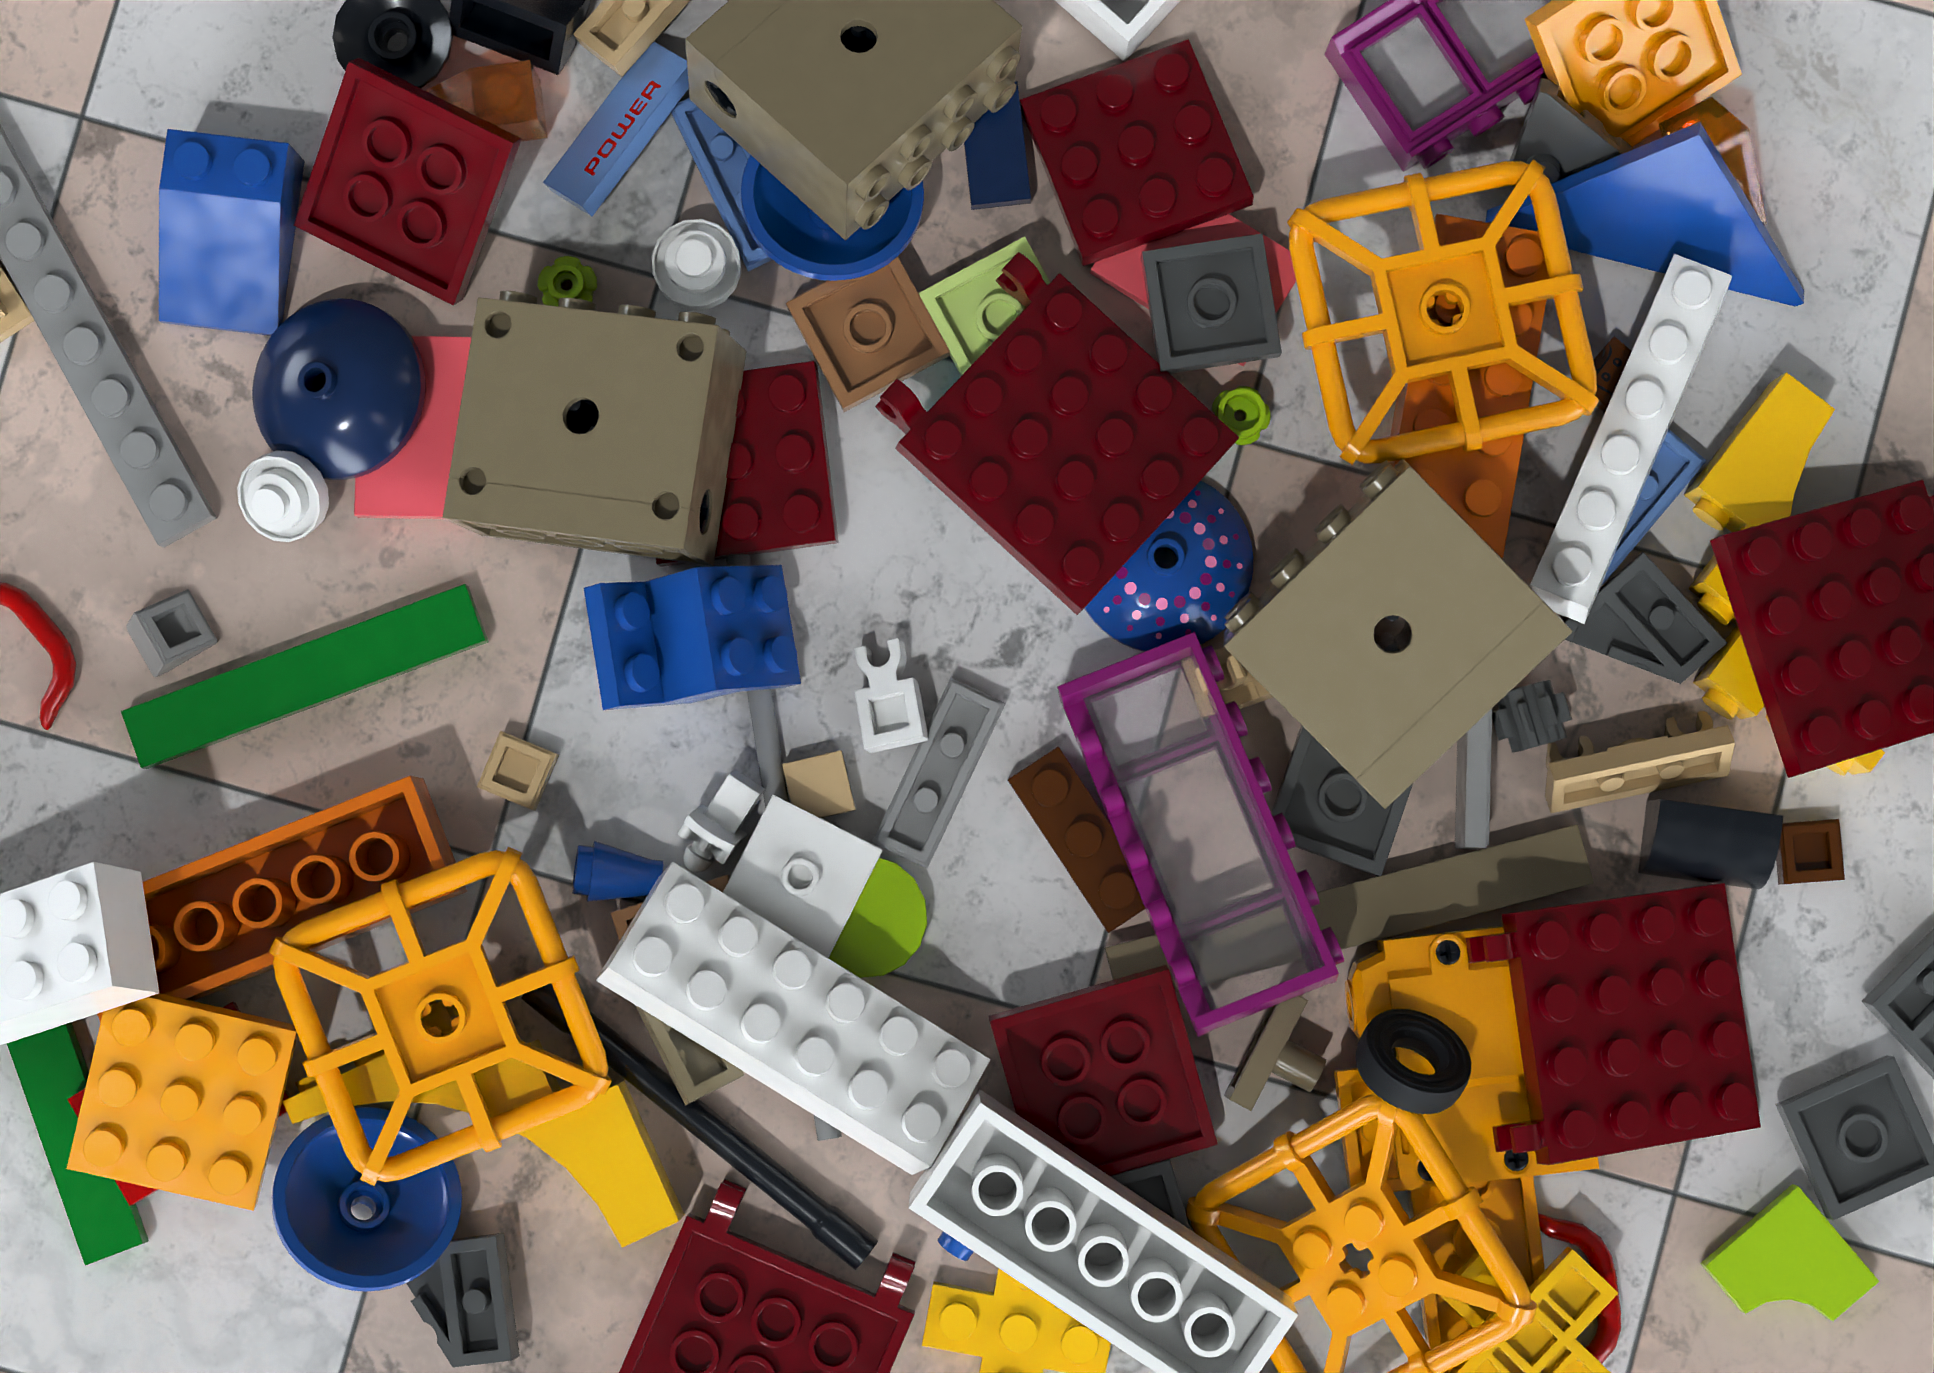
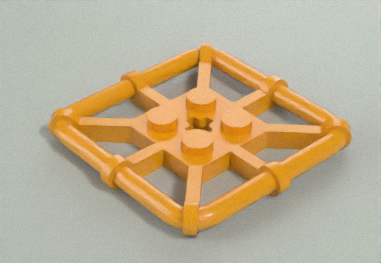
M1532 159L1530 164L1523 161H1503L1423 178L1421 173L1404 176L1403 183L1326 198L1312 203L1304 209H1295L1287 223L1291 228L1289 232V250L1307 331L1302 333L1305 350H1312L1329 431L1336 446L1342 451L1339 456L1340 458L1353 465L1355 461L1364 464L1382 463L1385 460L1390 462L1462 447L1465 452L1481 449L1482 442L1562 426L1579 419L1582 415L1590 416L1599 400L1595 396L1597 392L1596 369L1578 295L1584 288L1581 275L1573 273L1556 194L1549 178L1543 174L1545 166ZM1515 185L1482 238L1439 246L1430 202ZM1529 195L1533 205L1549 279L1505 288L1495 246ZM1408 207L1412 214L1420 251L1380 258L1327 223ZM1314 242L1319 243L1370 276L1378 315L1331 324ZM1444 295L1447 304H1458L1460 314H1456L1451 318V326L1443 327L1438 320L1429 318L1427 310L1434 306V296ZM1544 299H1554L1572 380L1518 346L1509 307ZM1383 333L1392 376L1356 430L1353 425L1336 344ZM1506 363L1558 396L1560 400L1478 418L1467 370ZM1448 375L1457 415L1456 423L1379 439H1370L1406 383Z
M507 847L505 852L494 850L478 853L399 884L397 879L381 884V892L301 922L288 930L283 937H275L269 953L274 956L275 978L307 1057V1060L303 1061L302 1064L307 1076L315 1077L344 1152L355 1170L362 1174L361 1181L375 1186L377 1181L390 1182L405 1179L480 1148H483L486 1153L502 1147L501 1140L579 1110L595 1100L598 1094L606 1095L612 1079L607 1076L608 1063L606 1052L575 976V973L580 970L574 955L568 957L538 879L528 863L521 859L522 852ZM494 876L467 939L426 954L411 917L409 907L483 878ZM509 883H511L544 967L498 985L482 943ZM390 915L408 962L369 976L312 952L308 947ZM299 967L361 993L376 1033L339 1048L331 1049ZM551 983L583 1066L520 1040L505 1001ZM441 999L445 1007L453 1005L456 1007L459 1015L451 1021L453 1029L451 1032L442 1034L438 1025L426 1026L423 1017L431 1013V1001ZM383 1049L398 1085L399 1092L372 1150L338 1067ZM514 1058L573 1083V1085L492 1117L474 1072ZM456 1080L473 1125L398 1155L388 1157L414 1097Z
M1375 1093L1361 1097L1297 1134L1287 1131L1274 1139V1146L1212 1180L1196 1196L1188 1199L1185 1213L1187 1218L1191 1220L1194 1233L1239 1262L1217 1225L1279 1245L1299 1277L1279 1289L1289 1295L1293 1303L1310 1295L1332 1331L1324 1373H1344L1352 1335L1381 1319L1385 1320L1408 1358V1362L1387 1373H1443L1510 1339L1523 1329L1525 1325L1531 1324L1534 1321L1537 1304L1531 1300V1294L1524 1277L1479 1207L1483 1199L1474 1186L1469 1188L1466 1186L1422 1114L1397 1108L1384 1101ZM1378 1118V1128L1367 1178L1335 1196L1310 1155ZM1398 1126L1445 1199L1412 1218L1408 1217L1386 1181ZM1287 1168L1294 1173L1314 1208L1286 1222L1225 1202ZM1457 1219L1500 1288L1441 1270L1421 1235L1449 1220ZM1352 1243L1358 1251L1368 1248L1372 1252L1373 1257L1367 1263L1368 1271H1361L1357 1267L1353 1268L1347 1262L1346 1256L1349 1253L1345 1245ZM1431 1293H1435L1496 1312L1498 1316L1431 1350L1405 1307ZM1284 1336L1270 1356L1279 1373H1308L1286 1336Z

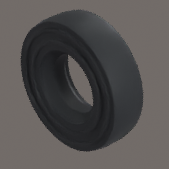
M1391 1009L1378 1014L1366 1026L1356 1049V1065L1367 1086L1384 1101L1412 1113L1433 1114L1448 1109L1461 1096L1471 1074V1058L1459 1036L1438 1019L1415 1010ZM1400 1047L1417 1052L1430 1062L1435 1069V1073L1426 1075L1408 1069L1395 1058L1392 1049Z

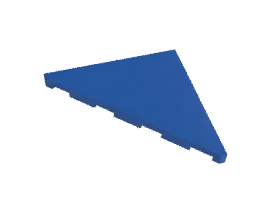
M1701 122L1551 183L1556 194L1569 250L1666 274L1673 255L1676 254L1732 275L1728 290L1795 307L1804 304V289ZM1529 195L1508 226L1538 231ZM1503 204L1487 210L1485 222L1491 223Z

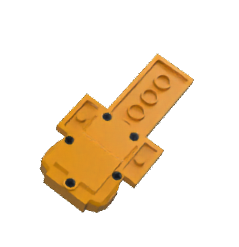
M1497 926L1377 940L1378 950L1352 963L1348 980L1345 981L1346 1007L1351 1030L1360 1039L1366 1026L1378 1014L1391 1009H1410L1438 1019L1452 1029L1463 1041L1471 1058V1074L1459 1099L1448 1109L1438 1113L1422 1115L1468 1188L1474 1186L1483 1199L1479 1207L1521 1272L1529 1288L1545 1271L1533 1176L1599 1169L1598 1157L1554 1165L1537 1164L1535 1151L1513 1153V1150L1496 1152L1493 1126L1529 1121L1531 1118L1508 960L1469 963L1466 938L1504 933V929ZM1400 1047L1392 1049L1395 1058L1408 1069L1426 1075L1435 1073V1069L1430 1062L1417 1052ZM1358 1068L1334 1070L1338 1110L1361 1097L1374 1094L1362 1079ZM1378 1118L1342 1137L1348 1189L1367 1178L1378 1128ZM1398 1126L1386 1181L1393 1192L1407 1191L1410 1218L1445 1199ZM1457 1219L1449 1220L1421 1235L1441 1270L1455 1274L1477 1251ZM1431 1293L1420 1299L1425 1341L1431 1350L1473 1329L1440 1295ZM1451 1368V1369H1449V1370H1447V1371H1445V1372H1443V1373H1449L1453 1368Z

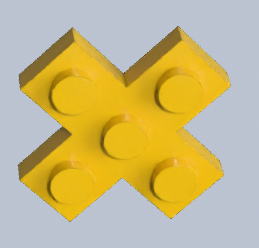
M1567 1246L1528 1288L1531 1300L1537 1304L1534 1321L1531 1324L1525 1325L1523 1329L1510 1339L1455 1366L1449 1372L1611 1373L1576 1338L1613 1300L1618 1292L1580 1255ZM1477 1251L1455 1273L1456 1275L1500 1288ZM1440 1295L1473 1328L1498 1316L1496 1312Z
M999 1268L997 1270L994 1292L933 1281L922 1346L982 1357L979 1373H1043V1369L1064 1373H1106L1111 1346L1109 1341Z

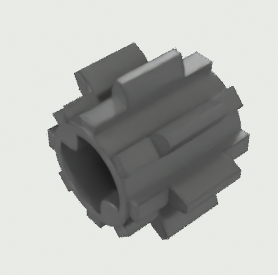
M1551 680L1512 689L1498 702L1499 710L1492 712V720L1498 740L1508 738L1512 753L1567 738L1563 722L1572 720L1565 693L1554 694Z

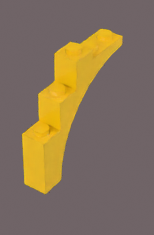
M1787 372L1770 382L1685 492L1684 496L1696 504L1692 509L1693 512L1712 528L1723 530L1726 527L1731 533L1791 516L1794 493L1809 452L1835 409ZM1713 555L1688 589L1701 598L1697 605L1709 617L1724 625L1731 621L1736 626L1725 639L1727 644L1712 656L1693 683L1706 692L1702 700L1719 715L1729 720H1732L1735 715L1740 719L1757 716L1764 707L1715 555ZM1880 749L1826 767L1842 776H1845L1847 772L1852 775L1869 773L1885 752Z
M436 1000L431 1001L432 1011L423 1017L426 1026L438 1025L442 1034L451 1032L453 1030L451 1021L459 1015L454 1005L445 1007L442 1001L438 1003ZM539 1039L529 1042V1044L543 1049ZM383 1049L354 1060L356 1068L341 1074L354 1106L386 1101L394 1102L399 1092L398 1085ZM514 1058L474 1072L492 1117L561 1090L556 1076ZM314 1076L305 1077L295 1082L299 1094L282 1101L292 1124L328 1112ZM456 1080L416 1095L412 1103L437 1104L469 1113ZM625 1081L611 1087L609 1086L606 1095L598 1094L595 1100L579 1110L518 1133L530 1140L569 1171L599 1206L622 1248L679 1222L685 1215Z

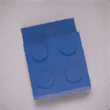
M782 565L695 567L645 582L599 583L584 588L603 710L691 704L741 691L786 688L801 684Z

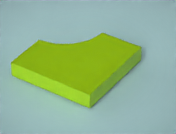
M1794 1184L1790 1185L1700 1263L1736 1307L1745 1314L1766 1302L1794 1300L1812 1306L1825 1318L1834 1321L1879 1282L1801 1188Z

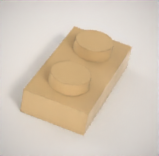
M603 0L573 35L581 46L623 77L690 0Z

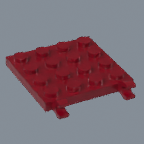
M1018 252L1002 269L1003 273L996 279V282L1004 291L1018 300L1025 307V310L928 411L922 407L912 390L898 379L880 396L881 400L875 407L886 419L906 434L898 442L895 449L1068 608L1078 615L1240 437L1168 371L1161 372L1160 365L1061 273L1047 285L1037 267L1026 256Z
M1923 479L1728 533L1710 540L1788 778L1934 733V495L1928 496Z
M1725 883L1501 914L1504 933L1466 938L1469 963L1508 960L1531 1118L1529 1121L1493 1126L1496 1152L1513 1150V1153L1535 1151L1537 1164L1554 1165L1761 1128Z
M724 1178L706 1219L688 1213L619 1373H890L915 1315L914 1310L899 1304L915 1268V1261L893 1252L876 1294L730 1231V1225L747 1188Z

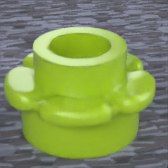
M574 256L558 257L552 266H545L538 276L537 283L538 289L543 292V304L549 306H558L560 298H576L593 302V294L598 285L593 269L587 265L583 266L580 259ZM565 280H570L573 283V287L565 291L562 289V283Z
M1238 386L1232 391L1224 390L1215 398L1212 404V411L1240 437L1235 442L1236 445L1242 446L1254 443L1259 439L1260 431L1265 430L1270 423L1271 414L1269 406L1264 403L1257 390L1248 386ZM1238 410L1243 411L1246 414L1245 420L1237 421L1234 417L1235 412Z

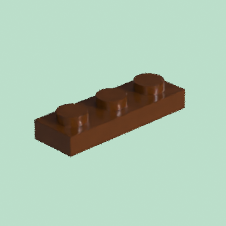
M1059 746L1007 780L1107 933H1110L1145 909L1111 825Z

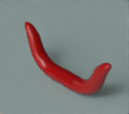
M0 582V605L9 608L16 614L36 640L45 648L52 661L53 677L41 700L39 717L42 727L45 730H49L74 686L76 660L73 650L63 632L36 601L25 591L9 583Z
M1538 1213L1541 1232L1549 1238L1577 1246L1586 1255L1590 1266L1618 1292L1613 1300L1598 1314L1596 1334L1590 1344L1585 1347L1603 1364L1616 1348L1621 1331V1306L1612 1255L1602 1238L1584 1224Z

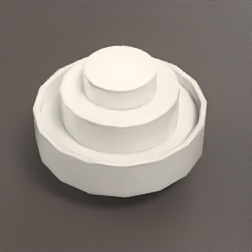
M704 219L684 220L669 227L657 240L651 256L652 274L661 293L674 305L688 310H708L725 302L735 291L741 276V256L732 236L720 225Z
M276 450L257 458L242 472L237 487L238 503L246 521L258 533L273 541L291 542L305 537L324 521L329 507L328 488L321 472L308 459L295 452Z

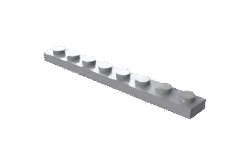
M0 125V258L157 545L165 548L217 519Z

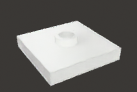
M772 795L723 893L829 958L883 850Z

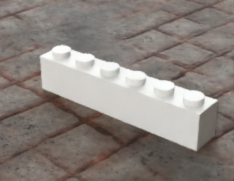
M1673 255L1530 584L1532 590L1555 613L1585 624L1723 305L1732 275L1682 256Z

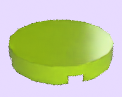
M882 858L878 859L828 958L859 978L884 976L905 965L920 947L927 927L926 900L915 879L897 863Z

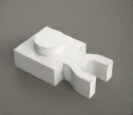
M899 638L887 641L890 658L885 665L880 667L873 665L872 650L867 646L854 648L858 667L867 676L869 681L868 688L854 691L864 749L869 753L929 740L919 682L913 677L902 680L907 656L904 642Z

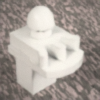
M735 769L729 773L708 807L702 804L686 817L684 824L677 834L684 839L694 841L692 845L689 844L684 852V864L689 871L697 873L707 870L714 862L713 856L719 863H725L728 856L748 835L741 830V827L764 793L765 788Z

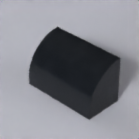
M451 0L449 20L454 36L559 75L576 46L578 40L573 33L586 20L591 0Z
M1664 799L1647 801L1638 873L1713 884L1725 883L1728 886L1759 890L1766 885L1775 865L1781 839L1783 816Z

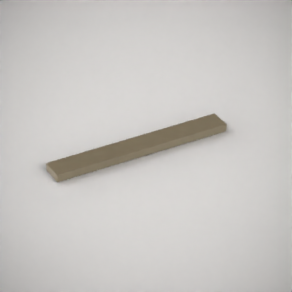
M1576 824L1319 891L1317 894L1320 904L1311 908L1320 930L1331 927L1342 950L1594 884L1579 826ZM1281 907L1190 943L1207 985L1303 960ZM1156 934L1104 948L1113 980L1163 965H1167L1170 971ZM1170 971L1175 993H1178L1179 990Z

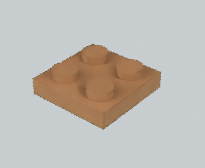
M899 257L883 268L862 277L838 281L828 280L786 303L787 309L843 412L887 390L896 379L902 382L950 356V351Z

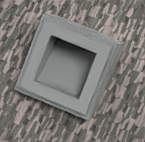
M189 589L134 612L127 624L129 635L154 677L169 672L218 642Z

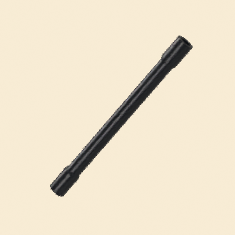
M551 983L522 995L521 999L561 1032L571 1035ZM590 1011L605 1049L607 1063L610 1068L808 1227L817 1240L854 1270L861 1265L877 1244L878 1240L839 1208L826 1203L701 1100L698 1099L685 1106L671 1076Z

